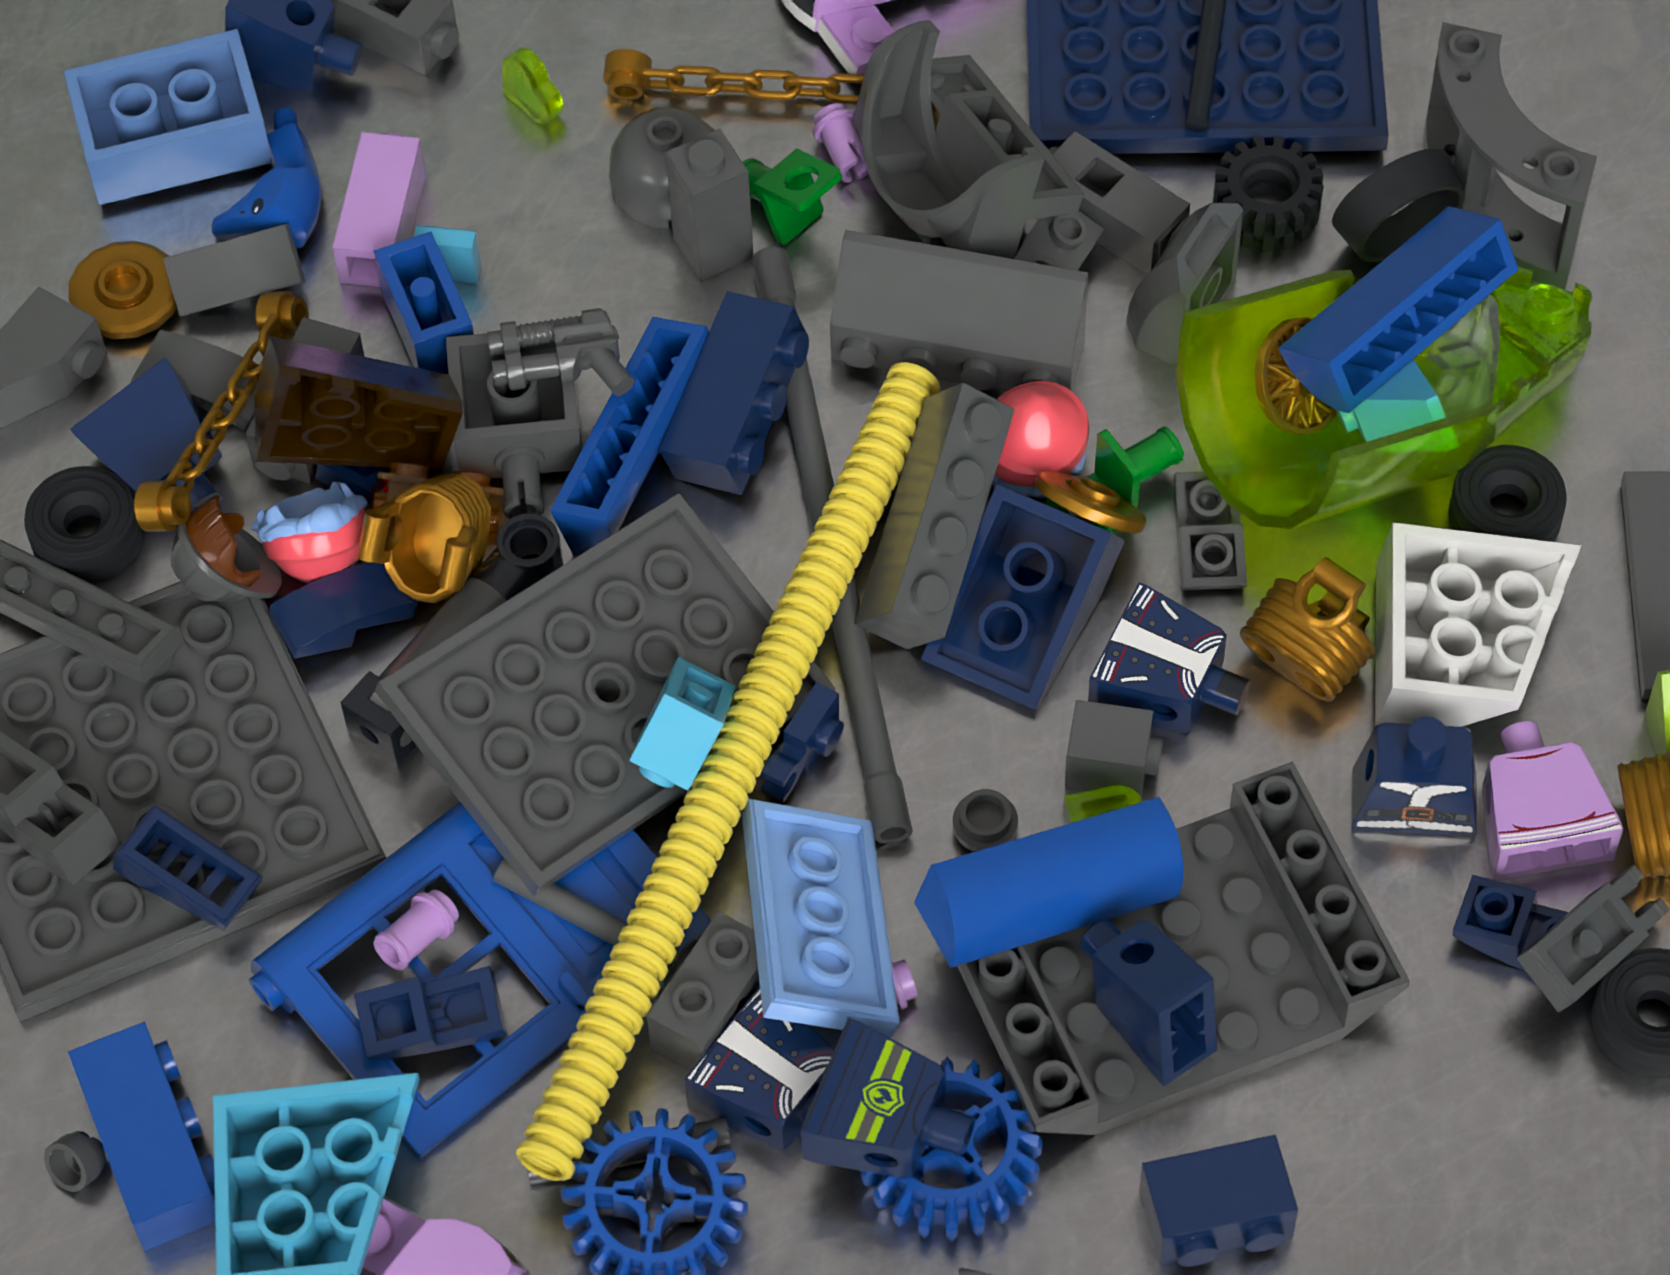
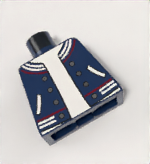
M1139 582L1090 676L1088 701L1153 711V727L1185 733L1191 730L1204 703L1237 716L1248 695L1251 679L1222 668L1227 635L1222 628L1148 585Z
M759 987L684 1078L687 1106L709 1119L726 1117L729 1128L777 1150H785L801 1132V1128L833 1055L834 1048L807 1024L763 1018Z

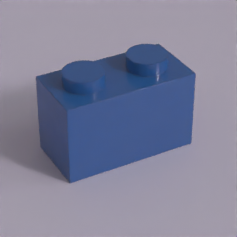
M432 231L374 250L383 297L415 368L448 374L446 337L474 335L472 322Z

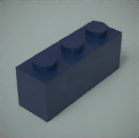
M729 291L726 292L658 449L675 479L742 495L750 474H756L762 464L764 441L772 422L778 421L784 412L787 401L786 389L795 368H800L803 365L808 354L809 337L794 306Z

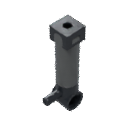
M524 513L512 517L504 523L497 534V547L467 579L464 589L460 592H455L379 676L369 671L340 703L350 736L398 767L417 745L376 694L375 689L378 682L562 567L564 564L560 536L556 526L548 518L538 514ZM529 554L540 555L533 559H522L523 556Z

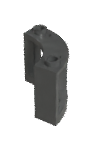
M1443 22L1424 128V150L1441 149L1445 152H1453V156H1449L1465 192V200L1460 209L1501 219L1519 269L1515 273L1538 283L1565 290L1578 244L1597 156L1581 152L1551 138L1537 128L1519 110L1505 86L1501 73L1500 45L1502 35ZM1524 163H1527V164L1531 165V166L1534 167V168H1533V169L1526 168L1523 164H1524ZM1497 170L1532 192L1565 204L1566 209L1563 223L1548 218L1524 203L1505 184Z

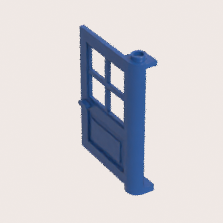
M461 802L251 961V972L254 975L248 979L256 995L271 1011H274L279 1006L289 1013L296 1010L353 1080L403 1075L392 1059L370 1061L367 1058L359 1020L320 975L318 970L374 928L378 934L384 932L391 926L386 918L440 876L446 881L490 934L437 976L430 972L418 956L408 963L407 968L415 977L419 976L424 983L464 973L498 946H501L547 1000L549 1005L496 1047L489 1040L472 1044L482 1058L427 1101L416 1089L402 1138L419 1159L428 1154L569 1041L572 1033L578 1031L576 1024L580 1016L586 1014L585 1009H580L577 1005L586 1006L589 997L595 996L593 989L597 980L603 978L601 972L606 962L611 961L610 953L614 945L492 881L504 857ZM632 830L554 884L627 922L630 911L636 908L635 901L639 893L644 891L643 884L647 876L653 874L651 868L657 856L638 834ZM698 906L695 912L691 913L693 919L688 929L683 930L685 936L680 946L675 947L680 950V953L701 937L712 921L700 906Z

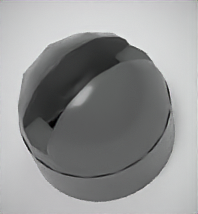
M82 1131L63 1135L50 1144L44 1153L45 1166L51 1178L60 1187L71 1192L80 1191L94 1181L103 1171L106 1160L103 1144L95 1137L89 1138V1135Z

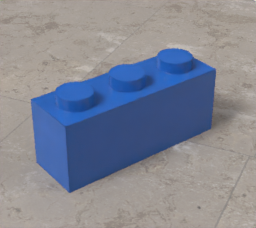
M144 1021L68 1051L143 1250L147 1251L214 1224V1160L211 1154L198 1159L191 1139L203 1135L189 1096L175 1101L169 1082L179 1079L181 1076L167 1040L154 1045Z

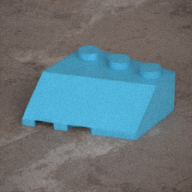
M418 1073L213 1096L217 1275L361 1274L419 1083Z

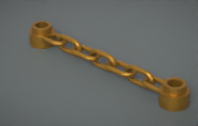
M618 49L609 52L605 57L603 81L608 86L610 95L623 100L638 99L643 95V90L650 88L669 89L675 94L691 96H713L719 92L746 93L756 99L791 100L797 96L823 97L834 103L857 104L859 95L839 94L841 86L838 82L863 83L865 75L838 73L832 74L827 78L798 76L791 71L764 69L754 70L749 74L720 72L713 67L687 65L676 66L671 70L652 69V60L648 55L637 50ZM682 74L708 75L705 79L707 87L683 86L685 78ZM650 78H666V80H650ZM760 78L785 79L783 83L785 91L761 90L763 82ZM724 81L744 82V84H724ZM802 85L822 86V89L802 88ZM931 102L932 112H934L936 110V107Z
M290 291L265 292L259 297L256 305V324L259 331L258 341L248 348L228 381L227 390L217 397L199 426L194 442L185 448L167 479L143 481L136 491L134 500L135 516L139 526L144 531H174L178 525H183L188 521L191 512L189 494L193 489L195 478L204 472L225 438L227 426L237 419L257 386L263 360L257 366L252 359L258 351H260L263 357L265 356L269 337L284 340L293 339L303 317L309 318L308 308L303 298L296 297ZM241 378L249 379L244 389L236 388ZM228 400L233 408L225 416L221 409ZM209 428L218 429L212 440L204 439ZM196 451L201 459L193 468L189 460ZM177 479L185 481L183 487L175 483Z

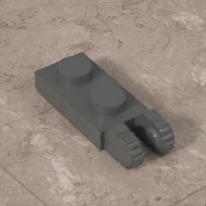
M1632 865L1612 881L1594 890L1516 958L1558 1012L1578 1000L1650 935L1647 930L1670 910L1662 898H1658L1655 901L1647 902L1633 914L1621 899V897L1635 889L1639 881L1644 877L1636 865Z

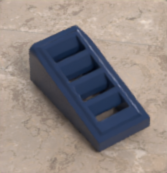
M155 804L116 852L113 870L131 882L225 931L263 879L262 875ZM158 842L168 846L156 863L147 858ZM180 853L191 858L177 877L167 871ZM204 865L213 871L199 890L196 891L188 884ZM227 877L236 882V884L219 906L209 898L223 879Z

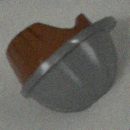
M219 495L210 498L198 507L191 508L188 521L183 525H178L171 555V567L176 577L182 581L184 589L190 590L198 599L203 601L236 602L247 597L259 599L273 597L282 585L281 572L276 562L267 557L263 545L242 528L244 526V517L239 513H222L219 504L222 496Z

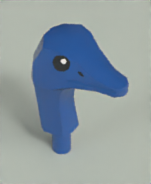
M281 108L273 115L274 131L267 134L268 143L275 161L274 169L263 175L250 192L234 206L214 217L211 225L212 233L218 239L226 241L289 224L296 248H302L314 232L322 197L318 168L310 145L304 133L298 127L296 112L290 108Z

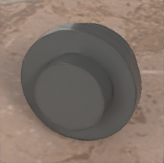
M990 789L976 790L963 798L955 808L953 814L954 834L958 841L971 851L976 852L1013 841L1017 833V811L1014 805L997 791Z

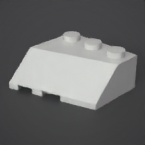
M1393 523L1376 562L1375 726L1382 723L1412 724L1418 718L1432 717L1441 721L1445 726L1463 727L1518 710L1582 545Z

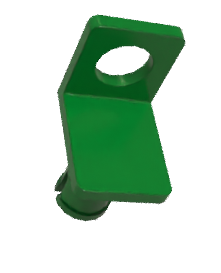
M798 148L773 168L764 165L761 161L754 158H748L742 162L748 170L750 197L762 203L775 240L783 245L789 243L822 215L824 208L820 197L842 179V174L838 167ZM811 173L818 175V178L815 182L812 178Z
M1166 426L1157 429L1155 433L1126 449H1123L1112 434L1105 429L1097 433L1094 473L1086 476V478L1111 488L1120 497L1138 509L1140 483L1172 465L1183 462L1184 452L1178 438ZM1049 498L1046 499L1045 505L1069 514L1068 509L1058 505ZM1096 522L1091 523L1092 525L1102 528L1109 532L1114 530L1113 528L1103 526Z

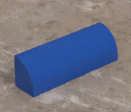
M1448 206L1279 347V351L1292 373L1309 392L1323 403L1345 413L1353 411L1519 270L1501 219Z
M652 317L625 368L635 380L633 387L621 396H616L612 392L550 509L573 555L579 556L618 532L659 453L658 449L708 336L707 326Z
M1160 797L932 864L929 867L914 904L947 963L952 968L1177 898L1181 892L1184 874L1181 844L1168 810Z

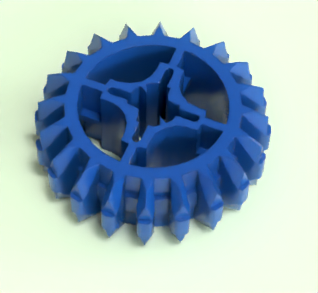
M946 1056L941 1062V1066L946 1070V1095L942 1106L949 1109L963 1110L961 1113L975 1117L973 1133L964 1155L960 1157L926 1145L916 1172L912 1177L900 1178L861 1171V1179L865 1186H877L873 1191V1201L878 1209L895 1204L893 1221L897 1223L898 1227L907 1223L915 1216L918 1218V1233L923 1238L929 1235L934 1224L945 1225V1235L952 1242L957 1238L959 1224L968 1223L970 1230L980 1237L985 1232L984 1216L988 1215L1004 1225L1005 1221L1009 1219V1206L1007 1203L1023 1206L1028 1199V1188L1025 1183H1034L1039 1176V1164L1033 1159L1038 1158L1042 1153V1139L1039 1135L1032 1134L1035 1131L1026 1111L1022 1110L1024 1106L1016 1089L1003 1092L1005 1077L1001 1074L1000 1070L989 1076L986 1080L980 1079V1065L977 1064L975 1059L966 1067L965 1073L954 1072V1064ZM998 1133L1005 1147V1153L998 1166L991 1174L987 1175L982 1169V1158L979 1153L987 1148V1139ZM937 1184H949L956 1187L957 1189H943L933 1186Z
M659 1108L655 1114L656 1126L643 1127V1118L640 1111L634 1110L629 1112L631 1131L622 1134L618 1125L613 1120H608L603 1124L605 1137L609 1142L608 1145L604 1146L593 1138H586L585 1143L582 1142L586 1156L593 1163L581 1160L572 1161L575 1166L572 1178L583 1184L563 1187L561 1198L564 1203L580 1208L569 1211L563 1215L562 1219L566 1230H586L572 1242L576 1255H585L599 1249L590 1263L592 1274L601 1275L612 1264H615L617 1268L614 1275H632V1273L637 1275H679V1272L686 1269L689 1275H706L705 1268L700 1261L701 1258L705 1257L712 1264L723 1267L726 1264L728 1255L716 1240L729 1244H738L741 1240L742 1230L726 1219H739L747 1216L748 1203L740 1198L730 1197V1195L739 1193L746 1188V1179L742 1173L723 1174L736 1162V1154L733 1149H723L712 1155L710 1154L719 1140V1134L714 1128H709L697 1139H694L692 1135L695 1129V1117L690 1114H686L681 1119L678 1129L675 1130L669 1128L667 1109ZM649 1153L647 1154L645 1168L638 1177L630 1181H614L613 1187H602L609 1174L622 1162L636 1155ZM669 1154L678 1156L692 1164L706 1180L711 1195L696 1194L695 1187L680 1185L673 1180L669 1173ZM659 1172L660 1190L663 1191L664 1202L672 1205L668 1208L662 1204V1213L656 1214L655 1227L650 1232L649 1214L646 1213L645 1202L637 1199L642 1196L647 1200V1191L654 1189L655 1174ZM597 1208L613 1209L614 1216L628 1218L636 1223L640 1229V1251L631 1249L617 1241L602 1224ZM696 1216L708 1217L698 1234L686 1244L673 1250L661 1252L664 1235L670 1227L677 1223L694 1222Z

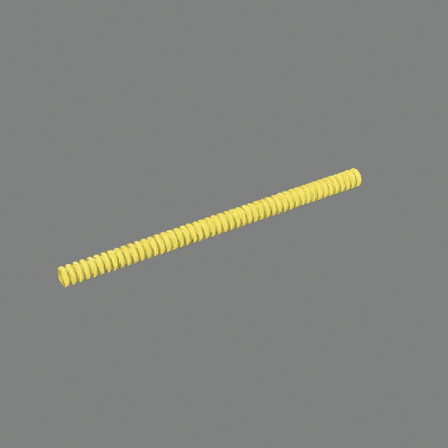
M901 362L890 367L886 376L887 380L883 382L879 391L880 394L877 395L872 405L873 409L869 411L865 420L866 424L862 426L858 440L855 441L851 449V455L847 457L843 466L844 470L840 472L837 478V485L833 487L829 495V501L825 503L821 512L822 516L818 518L815 524V531L811 533L807 541L808 547L803 549L799 558L800 563H797L793 570V578L789 579L784 589L785 594L780 597L777 604L778 610L773 612L769 621L770 626L766 627L762 635V642L758 644L754 652L755 658L750 660L746 669L747 674L743 675L739 683V690L735 692L731 700L732 706L729 707L724 725L704 760L700 773L696 775L692 783L693 789L689 790L684 798L685 806L680 807L675 817L677 823L671 825L667 834L668 840L663 842L659 851L660 857L656 858L652 865L651 871L653 874L647 876L643 884L644 891L639 893L635 901L636 908L630 911L626 920L628 926L623 927L618 939L620 943L614 945L610 953L611 961L606 962L601 972L603 978L597 980L593 989L595 996L589 997L585 1006L586 1014L581 1015L576 1024L578 1031L572 1033L567 1043L569 1049L563 1051L559 1060L561 1067L555 1069L550 1079L552 1086L546 1087L542 1095L544 1104L537 1106L533 1114L535 1122L530 1123L524 1133L526 1141L519 1143L515 1152L518 1160L526 1169L542 1178L554 1181L571 1179L575 1171L572 1161L580 1160L584 1151L582 1142L585 1143L586 1138H590L593 1132L590 1125L596 1124L601 1115L599 1107L605 1106L610 1096L608 1089L613 1088L618 1079L616 1071L621 1070L627 1060L625 1053L630 1052L635 1043L633 1035L639 1034L642 1028V1017L647 1016L652 1006L650 1000L656 998L660 989L658 982L665 979L668 972L667 965L672 963L677 953L675 947L680 946L685 936L683 930L688 929L693 919L691 913L697 910L701 902L700 895L705 893L709 885L708 878L713 876L717 868L716 861L721 859L725 851L724 844L729 842L733 834L732 827L737 825L741 816L740 811L745 808L748 802L747 794L752 793L756 785L755 778L760 776L763 770V761L767 760L771 753V744H774L778 738L779 728L783 727L787 718L786 712L790 711L793 706L794 696L799 693L803 684L802 679L806 678L810 669L809 663H812L816 657L817 647L821 646L825 631L829 629L833 620L832 615L836 614L840 605L839 600L846 593L847 584L851 582L855 573L854 568L858 567L862 553L865 552L869 544V537L873 535L876 529V522L880 520L884 512L883 507L887 505L891 497V491L894 490L898 482V476L903 471L925 398L937 394L941 390L936 377L927 369L917 364Z

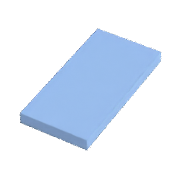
M749 799L742 812V823L763 1018L843 1030L847 1019L851 1018L891 1038L899 1025V1016L871 820Z

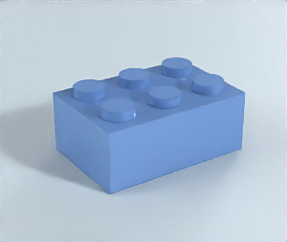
M238 29L63 71L99 205L273 163L262 113Z

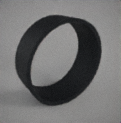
M1425 149L1398 158L1361 181L1344 197L1336 208L1332 217V225L1362 260L1368 262L1382 261L1448 206L1460 209L1465 200V192L1448 154L1441 149ZM1409 204V205L1406 206L1405 208H1403V209H1401L1400 211H1398L1397 213L1393 214L1394 212H1396L1397 210H1399V209L1402 208L1403 206Z

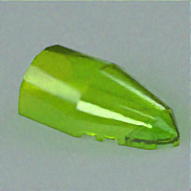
M1518 267L1519 270L1414 358V361L1438 395L1446 418L1368 442L1364 441L1357 429L1347 433L1338 414H1336L1332 422L1319 432L1294 435L1278 429L1265 416L1256 394L1254 372L1258 352L1268 333L1284 320L1315 318L1359 281L1354 280L1351 270L1329 271L1185 312L1180 330L1176 370L1183 423L1200 465L1211 482L1231 507L1259 526L1293 529L1438 483L1462 469L1571 375L1582 360L1591 336L1592 322L1589 321V306L1592 300V293L1587 287L1579 283H1575L1573 292L1556 286L1531 281L1533 270Z

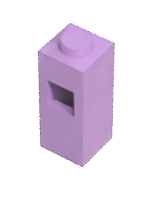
M361 132L332 247L340 283L381 287L374 250L411 238L426 177L420 138L406 137L398 133L376 134Z

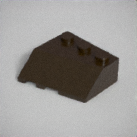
M269 337L254 394L256 462L443 470L463 414L462 401L448 374Z

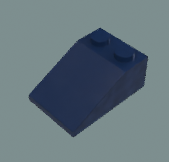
M996 484L977 531L945 638L927 643L921 660L1038 711L1097 605L1125 540L1109 531Z

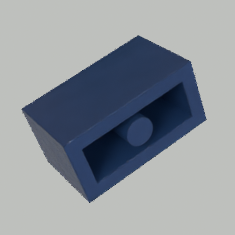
M1276 1134L1142 1163L1139 1192L1160 1265L1178 1261L1182 1266H1197L1213 1260L1218 1256L1219 1252L1246 1247L1251 1252L1266 1251L1281 1245L1287 1237L1294 1235L1298 1207Z

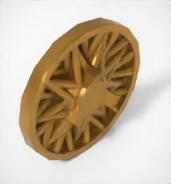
M138 241L113 242L96 249L76 266L69 280V303L97 318L101 334L104 337L112 339L136 338L156 330L174 314L177 307L163 258L170 256L154 245Z
M1311 318L1284 320L1273 328L1259 349L1254 372L1256 394L1265 416L1278 429L1294 435L1319 432L1332 422L1337 414L1336 409L1323 403L1302 385L1292 373L1279 351V347L1312 320Z
M1047 470L1039 472L1035 480V487L1044 496L1074 512L1075 517L1080 520L1086 518L1103 526L1134 534L1142 532L1145 527L1146 517L1139 509L1120 497L1117 492L1097 481L1082 476H1073L1063 472Z

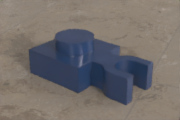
M816 682L785 728L783 743L764 765L761 776L766 778V781L761 787V792L784 803L796 785L801 772L808 773L820 754L827 757L834 750L844 727V723L839 720V693Z

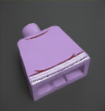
M1522 721L1506 727L1500 734L1506 754L1496 755L1488 760L1482 784L1492 879L1500 881L1614 860L1623 827L1582 747L1573 742L1545 747L1538 724L1532 721Z

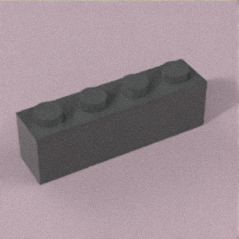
M965 383L958 384L925 398L854 623L855 625L905 649L945 638L1015 409Z

